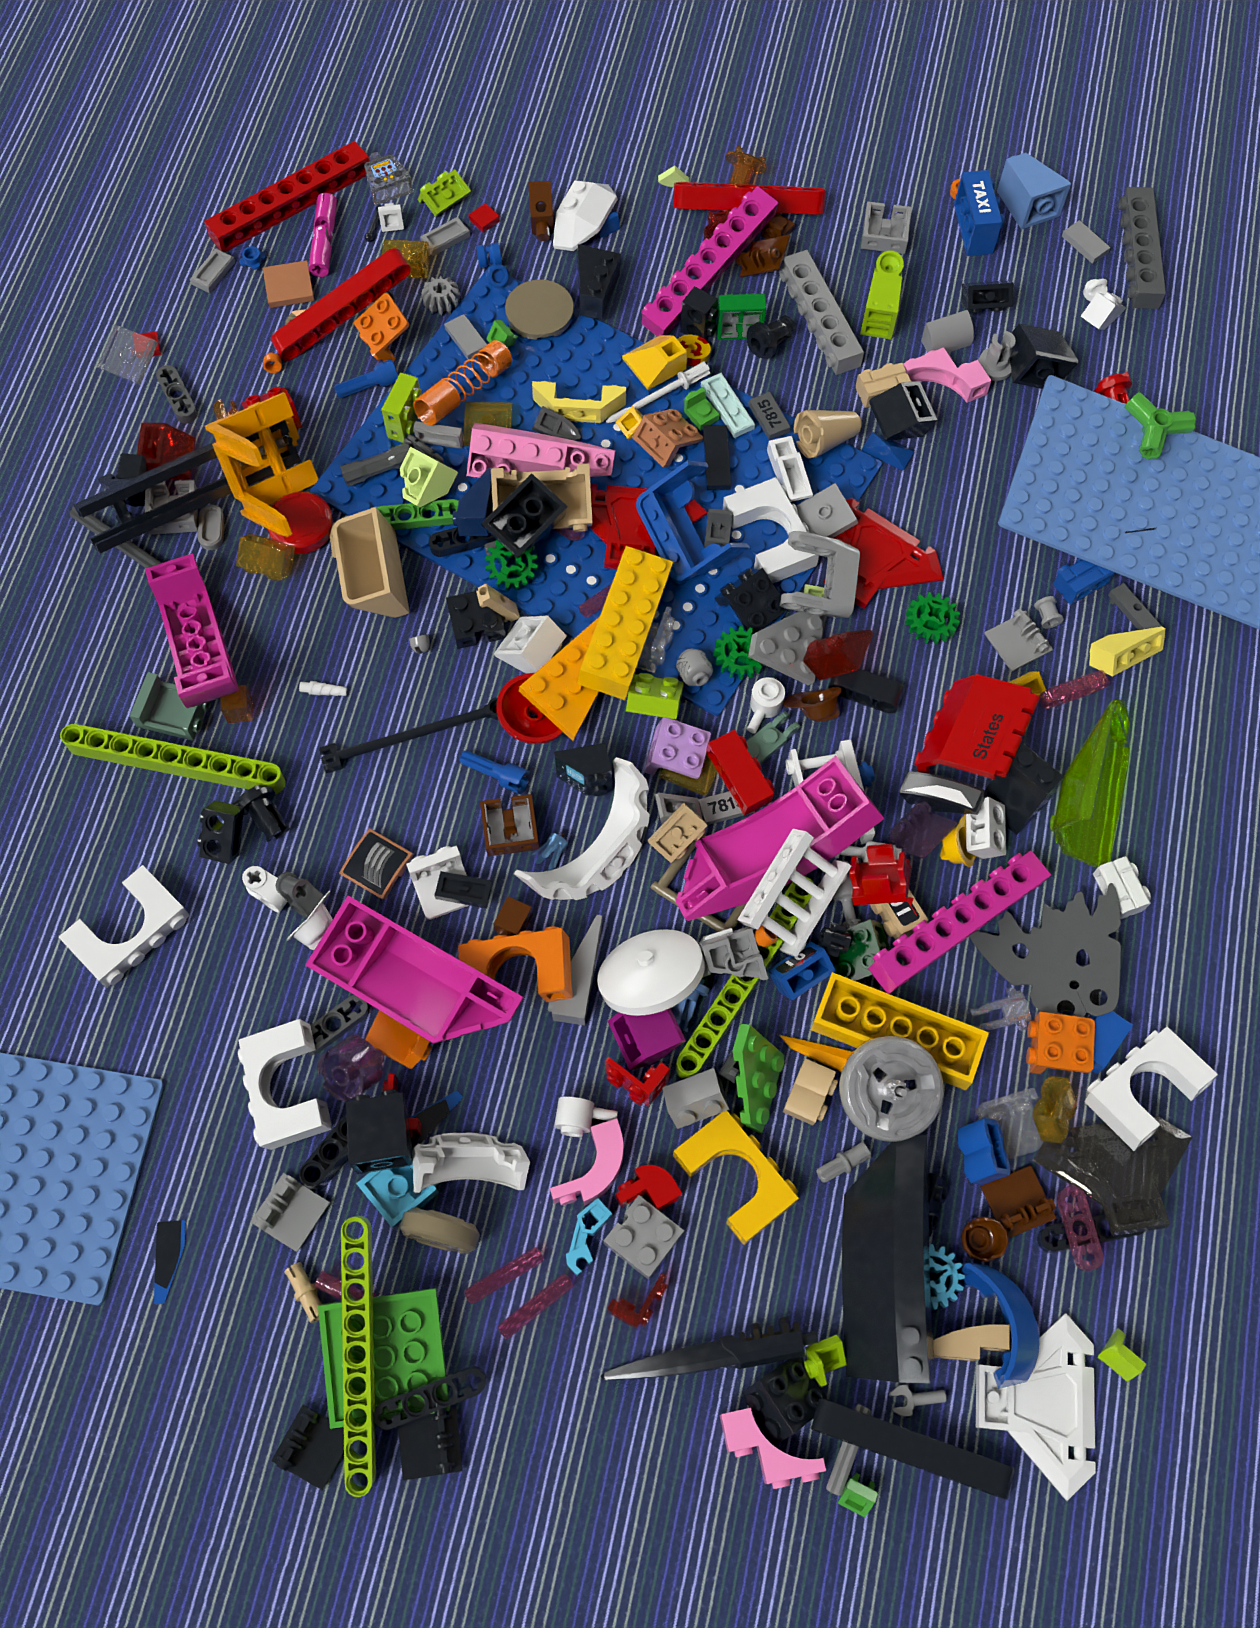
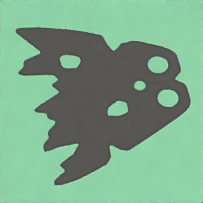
M1113 883L1108 885L1106 895H1099L1097 909L1092 916H1090L1085 904L1083 893L1078 892L1075 894L1074 900L1067 903L1064 912L1058 909L1052 910L1048 905L1044 904L1042 927H1032L1030 934L1024 933L1012 915L1005 911L1004 917L998 921L999 936L979 931L969 936L981 954L1009 983L1014 986L1032 985L1030 997L1033 1005L1041 1012L1059 1014L1057 1005L1063 1000H1068L1074 1004L1075 1011L1071 1016L1084 1017L1086 1012L1093 1016H1101L1112 1012L1117 1006L1120 984L1121 945L1117 940L1110 938L1108 935L1118 930L1121 920L1118 895ZM1024 944L1029 951L1026 958H1018L1012 951L1013 945ZM1082 949L1085 950L1090 958V964L1084 967L1076 963L1077 952ZM1075 980L1079 983V987L1071 989L1069 983ZM1095 989L1105 991L1108 997L1107 1002L1101 1006L1094 1005L1090 1001V993Z

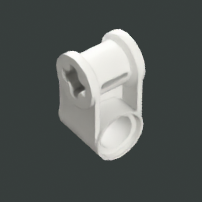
M258 866L247 868L242 875V880L248 893L273 911L281 912L287 901L276 890L275 885L278 877L273 876Z

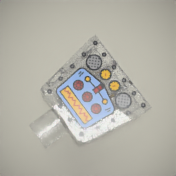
M374 152L369 156L370 162L365 163L364 167L375 206L413 193L411 176L394 155L389 154L381 157L380 153Z

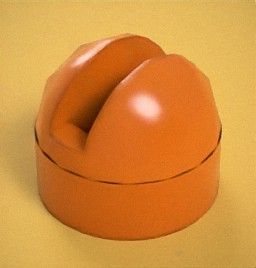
M273 352L267 353L263 359L264 370L269 373H278L282 368L280 356Z
M762 925L754 932L756 943L759 946L768 947L777 941V936Z

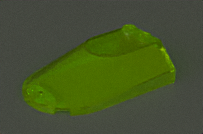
M1112 700L1069 765L1062 780L1056 814L1052 815L1050 820V829L1054 831L1055 841L1059 843L1062 853L1092 867H1099L1111 862L1130 755V747H1125V743H1127L1128 734L1130 733L1128 710L1123 700Z

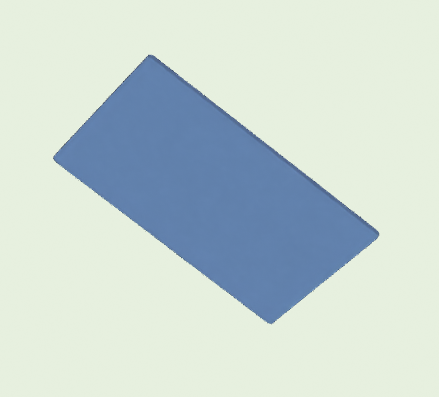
M1049 375L1045 381L998 521L999 526L1260 630V457L1192 431L1191 433L1166 435L1160 457L1150 460L1143 458L1139 452L1143 437V425L1124 408L1126 404ZM1148 528H1156L1155 530H1148V531H1141V532H1133V533H1125L1126 531H1134V530H1144V529H1148Z
M0 1053L1 1289L97 1306L104 1302L164 1084L161 1080Z

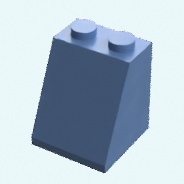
M1023 153L1006 159L997 193L1019 227L1024 229L1059 217L1071 183L1031 155Z

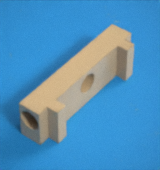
M488 584L478 587L476 593L480 607H490L502 616L504 622L509 620L513 622L520 618L515 602Z

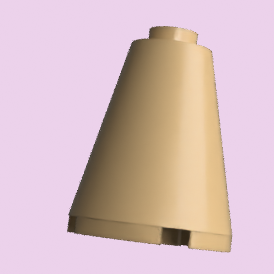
M805 410L797 414L794 422V434L798 433L799 441H796L797 446L805 457L816 458L859 434L862 420L854 411Z

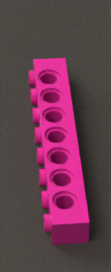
M757 186L752 193L750 191L746 193L742 199V204L730 211L726 222L718 224L713 232L714 235L702 242L696 255L692 254L685 262V267L681 271L677 270L670 280L671 283L667 287L663 286L658 291L653 303L649 302L643 308L641 324L657 337L668 335L680 322L682 301L695 286L706 292L776 214L778 202ZM747 213H752L755 216H749ZM719 244H724V245H726L727 247L722 248V247H720V246H718V245H719ZM704 260H710L713 263L708 264L705 263ZM690 276H696L699 279L694 280ZM675 292H682L685 295L679 296ZM661 308H668L670 311L664 312Z
M1029 851L1024 856L1018 853L1007 862L1010 866L1005 869L1002 866L998 867L989 874L991 879L986 883L981 879L970 888L972 893L966 896L963 892L951 901L953 906L948 910L943 906L932 915L934 919L931 922L927 923L923 920L912 929L914 934L909 937L906 934L902 935L892 943L894 948L890 951L884 948L872 958L875 962L868 969L886 993L890 994L1046 881L1051 874L1032 851ZM994 889L998 890L1000 892V895L997 894ZM975 902L979 903V904L981 905L982 909H980L979 907H977V905L975 904ZM956 915L962 919L963 923L958 921ZM936 929H939L943 933L944 937L940 936L937 933ZM916 943H920L925 951L919 949ZM896 957L903 959L905 965L900 964Z

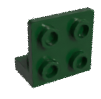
M870 919L846 929V933L851 934L850 946L846 953L839 952L838 957L828 955L836 970L835 974L856 982L871 977L873 975L868 968L875 962L872 957L884 948L890 951L883 924Z

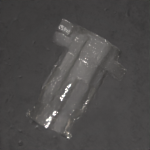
M1014 987L1007 988L1006 998L986 1003L980 1008H969L971 1017L1001 1009L1004 1018L975 1027L984 1031L996 1030L1017 1023L1020 1031L1027 1029L1026 1022L1032 1019L1023 992L1020 990L1015 991Z

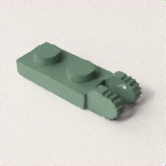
M786 711L782 712L772 723L769 722L746 741L748 752L751 757L757 758L760 765L783 747L787 740L801 727L795 722L783 734L778 730L789 718V714Z

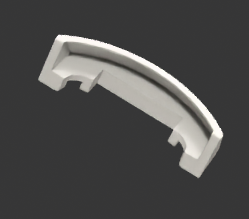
M446 1133L430 1137L429 1144H417L413 1148L414 1193H420L425 1188L440 1182L460 1179L490 1181L517 1190H524L530 1161L522 1146L515 1143H501L495 1136L479 1133Z

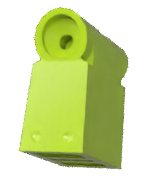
M885 251L880 254L876 261L860 335L892 339L898 315L904 267L903 258L896 251Z

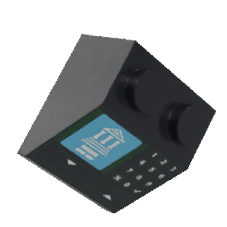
M606 743L554 752L557 778L586 796H603L607 792L612 791V772Z

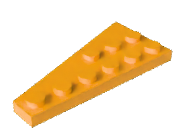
M599 617L519 686V692L572 741L577 736L582 723L599 694V691L577 684L579 672Z

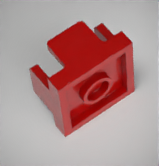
M892 844L870 845L866 848L869 862L859 863L857 856L851 857L849 874L853 886L852 900L854 905L907 902L911 865L910 860L906 859L905 852H900L899 859L897 860Z

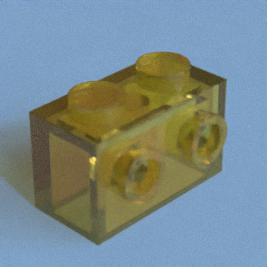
M383 241L382 254L393 248L401 251L411 267V272L407 277L428 278L431 259L428 241Z
M249 533L239 539L236 566L244 568L245 572L251 574L261 573L267 575L268 579L279 581L291 574L295 546Z

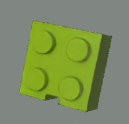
M400 372L381 409L387 437L404 443V439L409 434H413L414 424L418 418L414 410V401L422 395V389H420L417 377Z
M648 673L634 674L632 685L628 692L626 712L677 719L684 682L678 681L674 677H665L663 679L656 678Z

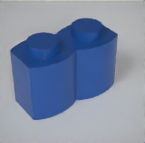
M983 1118L958 1129V1146L964 1154V1173L970 1183L984 1185L1010 1175L1008 1156L1003 1148V1134L997 1120Z

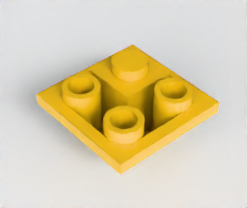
M660 335L624 354L622 359L646 389L650 390L677 375L678 372L686 370L687 351L675 336Z

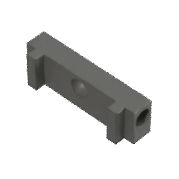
M1124 583L1110 591L1108 596L1111 598L1110 602L1112 605L1116 604L1138 630L1161 627L1159 622Z

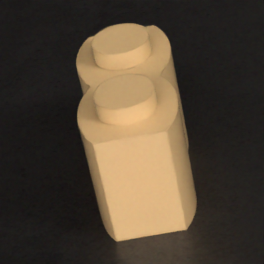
M805 1058L783 1113L810 1125H814L816 1120L822 1121L828 1107L823 1104L826 1095L832 1096L838 1080L833 1079L836 1071Z

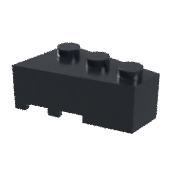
M578 244L577 270L581 316L599 320L603 319L620 276V253Z

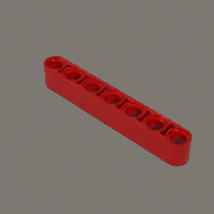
M674 183L673 207L679 209L731 211L734 207L738 208L742 204V199L747 192L750 191L752 193L758 186L778 202L776 213L824 214L826 189L816 187Z
M396 248L386 251L272 335L271 342L281 359L290 361L409 276L411 267L401 251Z

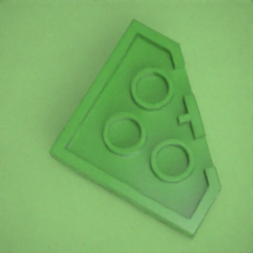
M740 1024L733 1047L734 1061H739L740 1074L736 1075L738 1097L743 1098L744 1110L740 1112L741 1123L753 1132L763 1133L764 1126L769 1120V1108L772 1098L775 1097L777 1092L776 1084L779 1073L784 1067L785 1055L751 1025Z

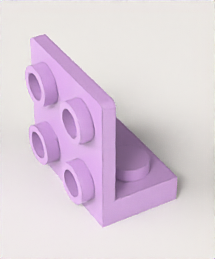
M663 717L655 728L644 772L654 775L658 768H665L698 779L703 767L711 733Z

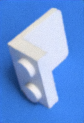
M457 846L440 848L435 854L415 857L410 863L406 864L427 919L431 920L469 906L437 900L434 896L440 871L467 876Z

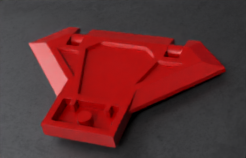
M590 484L592 526H589V528L607 545L604 568L618 569L626 546L655 555L656 547L636 508L637 498L647 488L607 485V490L602 491L597 490V484ZM694 499L684 507L692 524L707 515V512Z
M845 499L857 518L858 524L835 536L833 539L851 545L860 552L855 604L865 609L879 589L944 580L936 550L928 547L926 551L922 550L917 546L920 542L917 538L869 508L863 513L857 509L858 501ZM911 554L917 557L919 560H916L913 557H911Z

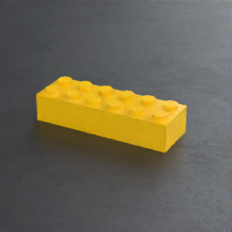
M629 546L625 547L582 663L577 682L578 685L626 700L667 584L673 561Z
M833 972L810 1029L855 1048L860 1047L867 1041L884 1036H899L910 1039L921 1045L932 1055L939 1066L943 1082L965 1091L973 1083L989 1032Z

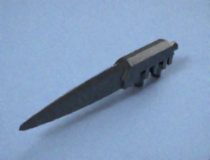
M782 1317L778 1320L780 1331L774 1332L773 1326L767 1327L768 1333L762 1334L761 1325L753 1323L750 1325L751 1337L745 1338L744 1332L738 1333L739 1339L732 1335L723 1336L717 1341L644 1358L604 1372L600 1377L603 1380H623L682 1375L727 1367L744 1369L805 1356V1345L819 1342L816 1331L801 1333L799 1322H794V1328L791 1329L789 1319Z

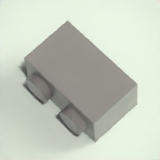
M714 1068L662 1087L668 1113L677 1129L729 1110L723 1085Z

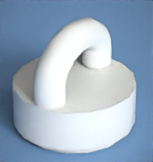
M1093 279L1088 281L1083 290L1084 297L1092 301L1097 292L1105 294L1107 292V280Z

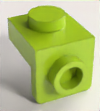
M838 1335L805 1347L808 1359L804 1361L806 1371L811 1379L815 1378L821 1387L827 1385L825 1373L846 1365L842 1341Z

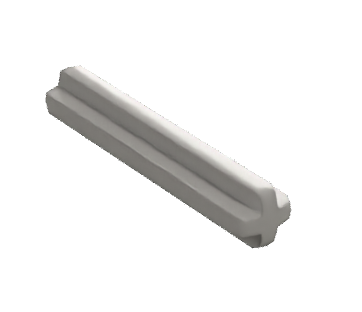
M857 1405L854 1409L869 1416L871 1415V1410L862 1405ZM842 1442L826 1486L827 1491L837 1496L843 1493L859 1448L858 1446Z

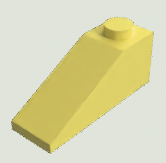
M1161 626L1107 635L1091 644L1089 666L1114 676L1162 651L1166 628Z

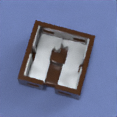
M532 794L511 797L513 809L502 810L501 798L480 801L488 857L539 849Z

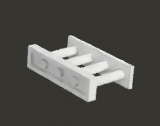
M851 740L841 741L838 751L832 755L798 760L796 749L790 751L789 759L786 760V770L788 775L792 774L795 787L803 781L801 770L822 767L836 755L863 789ZM874 827L860 837L861 844H866L868 841L873 840L875 835Z
M792 829L737 919L742 924L757 930L760 925L764 926L784 941L780 951L797 957L805 948L807 939L839 886L846 880L847 873L851 868V865L846 862L833 860L832 864L810 848V843L814 837L806 831ZM802 856L826 873L818 886L796 871V866ZM788 879L812 895L804 909L782 894V889ZM774 902L798 918L790 932L768 917V912Z

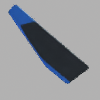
M454 1091L409 1117L418 1118L422 1124L421 1135H413L411 1139L412 1149L417 1144H421L463 1098L458 1091Z
M184 1220L157 1223L154 1304H164L185 1246L186 1222Z

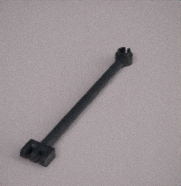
M498 698L491 699L484 708L339 751L335 743L319 748V753L324 755L321 757L322 764H326L323 767L324 772L331 773L343 769L341 760L482 718L487 717V719L493 718L498 720L497 713H494Z

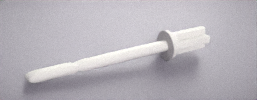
M703 361L683 373L678 372V380L637 401L632 406L639 409L680 386L687 390L689 385L710 374L709 366ZM630 407L613 414L606 420V423L617 421Z

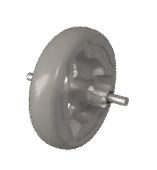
M884 1036L867 1041L851 1054L841 1073L839 1092L846 1115L861 1132L877 1140L897 1142L919 1135L932 1124L942 1105L944 1085L938 1064L925 1048L907 1038ZM878 1067L886 1073V1076H883L882 1079H876L873 1071ZM904 1080H915L916 1088L911 1090L905 1088L906 1083H904ZM882 1100L892 1103L887 1114L881 1112Z

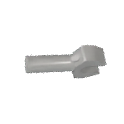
M900 1385L889 1393L890 1396L902 1395L905 1397L906 1404L904 1407L892 1409L893 1413L902 1417L911 1416L915 1406L946 1402L944 1390L913 1393L907 1385Z

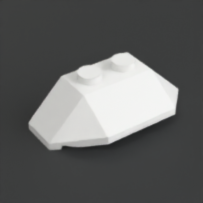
M574 180L556 211L553 239L554 249L574 251L578 248V244L586 242L600 231L618 200L608 184Z

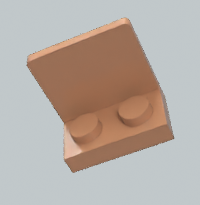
M674 409L644 415L632 437L663 468L670 466L680 447L699 443L703 440V436L698 432L697 428L689 424L682 417V414Z

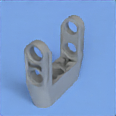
M803 531L789 532L788 545L794 550L828 557L823 597L801 592L784 593L781 595L780 606L817 616L849 618L855 602L860 558L859 550L837 539Z

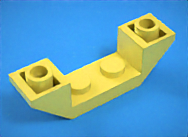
M532 381L533 400L540 407L544 406L564 416L569 421L602 423L626 405V387L617 385L603 386L601 401L591 399H558L556 383Z

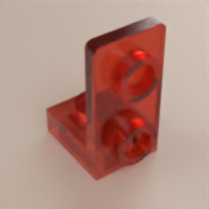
M660 1274L638 1314L634 1312L635 1306L623 1298H620L619 1302L612 1299L607 1312L635 1330L638 1329L640 1324L645 1327L654 1312L649 1309L655 1298L660 1301L668 1287L664 1283L666 1275Z

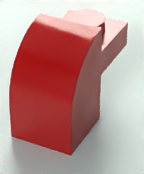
M644 1165L635 1168L634 1174L638 1181L634 1182L633 1179L626 1181L618 1187L619 1192L616 1193V1199L621 1208L634 1201L638 1195L647 1194L652 1205L659 1211L682 1198V1192L673 1177L666 1170L655 1165Z

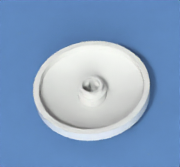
M668 929L645 932L621 943L606 957L598 973V987L606 1004L617 1012L637 1016L658 1013L677 1005L695 990L703 977L705 960L699 944L686 933Z

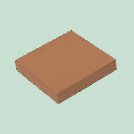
M307 260L263 267L270 308L314 301Z

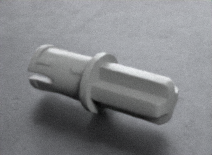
M861 1142L844 1153H837V1158L816 1170L817 1175L822 1182H828L843 1172L850 1173L852 1168L871 1158L870 1151Z

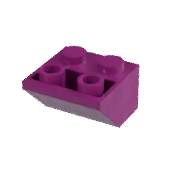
M671 1008L641 1016L618 1012L608 1020L629 1070L651 1066L685 1042V1038Z

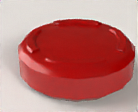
M293 492L282 496L271 506L286 517L292 532L291 536L286 537L268 529L272 542L279 549L291 554H306L318 550L329 540L334 520L329 505L320 496L310 492Z

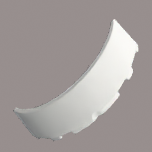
M617 757L613 760L615 792L612 808L601 833L583 854L557 869L545 872L516 870L514 875L542 897L552 900H579L587 898L586 895L598 890L602 891L619 879L623 871L632 864L642 846L640 840L644 827H648L650 815L647 812L646 790L649 791L648 784L633 763Z

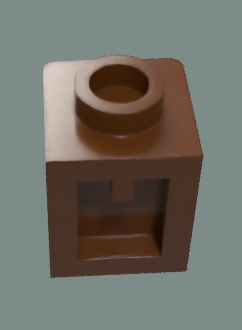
M777 213L762 229L761 236L765 239L789 235L793 232L795 223Z

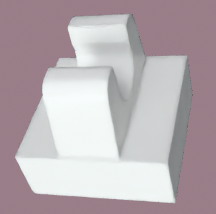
M387 203L385 206L378 207L382 232L404 229L400 204Z

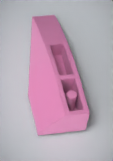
M474 423L466 476L480 478L489 467L503 468L504 472H509L510 475H512L511 470H516L517 472L565 470L566 467H570V472H573V469H577V464H589L590 477L607 476L612 474L615 450L540 433Z

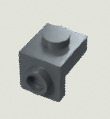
M722 509L708 510L704 547L710 544L725 546L729 543L732 511Z

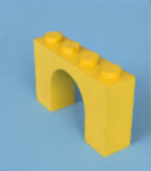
M724 1111L673 1151V1157L690 1178L712 1160L722 1155H736L751 1164L757 1175V1192L748 1203L730 1216L726 1222L742 1244L746 1245L799 1199L796 1195L798 1190L789 1179L784 1181L779 1175L778 1171L780 1169L771 1157L766 1159L761 1153L760 1149L762 1147L753 1135L748 1136L743 1131L742 1127L744 1125L741 1123L740 1118L735 1113L730 1115L728 1111Z

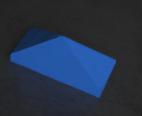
M874 432L871 433L862 448V452L904 471L914 454L913 450L892 440L886 441L883 436Z

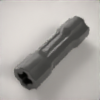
M408 443L392 447L388 451L373 457L339 466L346 486L349 487L360 483L368 477L393 468L399 469L410 449Z

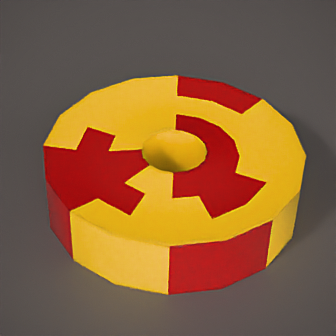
M683 335L677 339L687 351L686 365L696 366L703 361L706 363L709 360L711 347L704 338L696 335Z

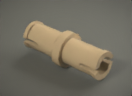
M298 1262L291 1265L292 1270L287 1268L284 1273L296 1292L294 1294L296 1301L301 1302L309 1322L314 1323L319 1321L318 1305L322 1303L316 1294V1285L311 1284L302 1267V1263Z

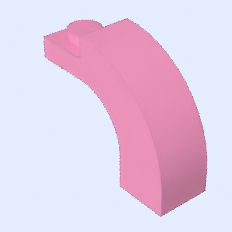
M617 1118L590 1127L597 1151L595 1163L591 1170L583 1177L550 1188L554 1204L560 1202L561 1205H567L577 1200L576 1196L581 1195L585 1206L603 1196L614 1184L623 1161V1137Z

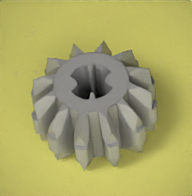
M441 275L439 279L431 277L430 282H425L424 289L421 292L426 309H430L432 314L438 311L441 316L445 311L451 314V310L457 308L461 298L457 283L452 282L450 277L443 279Z

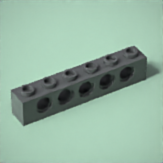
M1127 187L1124 195L1119 199L1118 209L1122 212L1120 227L1124 230L1122 245H1125L1126 248L1124 262L1127 263L1128 267L1126 270V280L1129 281L1128 298L1131 299L1132 308L1159 309L1166 291L1154 190L1152 187Z

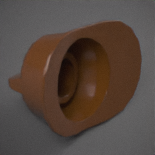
M832 687L824 690L799 692L786 697L783 705L788 708H800L804 715L812 721H827L837 718L840 714L837 696L841 693L842 689Z

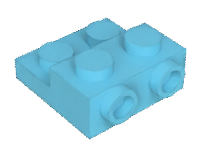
M413 1165L371 1172L356 1183L392 1229L401 1223L404 1212L415 1207L422 1208L439 1193L435 1188L439 1183L425 1188L420 1193H414Z

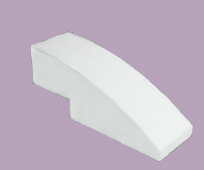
M792 436L770 440L767 452L780 485H784L789 501L812 497L813 493L800 452L797 453Z

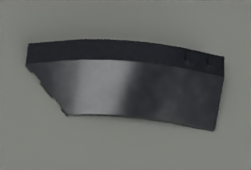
M915 1135L906 1140L891 1142L844 1194L842 1298L846 1377L902 1383H930L935 1378L929 1261L930 1186L926 1135Z

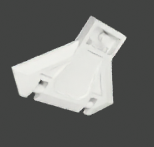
M1065 1313L1039 1337L1040 1345L1037 1362L1027 1382L998 1389L993 1373L1001 1367L976 1365V1428L1008 1431L1058 1492L1068 1501L1096 1473L1095 1462L1086 1461V1448L1095 1449L1094 1368L1085 1367V1355H1094V1345ZM1068 1353L1073 1354V1365H1068ZM1068 1446L1074 1447V1460L1068 1459Z

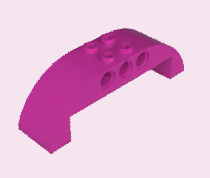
M193 553L146 568L147 579L160 608L178 676L174 677L177 692L184 706L189 709L238 692L236 677L223 634Z

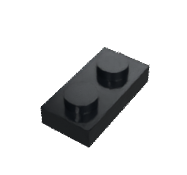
M440 871L434 896L437 900L487 909L493 882L491 880Z

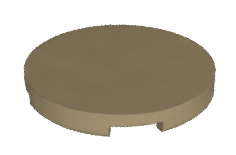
M531 280L520 284L509 294L506 300L505 311L509 325L516 333L523 337L537 340L538 338L552 335L556 337L564 332L572 322L574 306L569 292L558 283L549 280Z

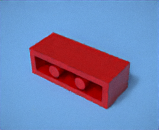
M734 729L709 742L706 753L743 815L746 816L772 801L774 787L768 778L765 779L762 775L761 766L757 758L751 757L744 737L742 735L739 736Z

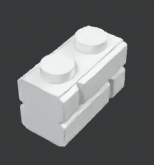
M1126 856L1100 865L1093 873L1103 895L1107 894L1110 883H1113L1119 900L1120 919L1140 913L1151 904L1150 892L1147 887L1141 885L1136 865L1130 863Z

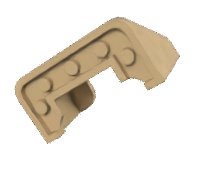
M577 464V469H573V472H570V467H566L565 470L517 472L516 470H511L512 475H510L509 472H504L503 468L491 469L493 511L532 473L568 506L565 517L553 529L573 528L575 532L587 531L589 526H592L589 464Z

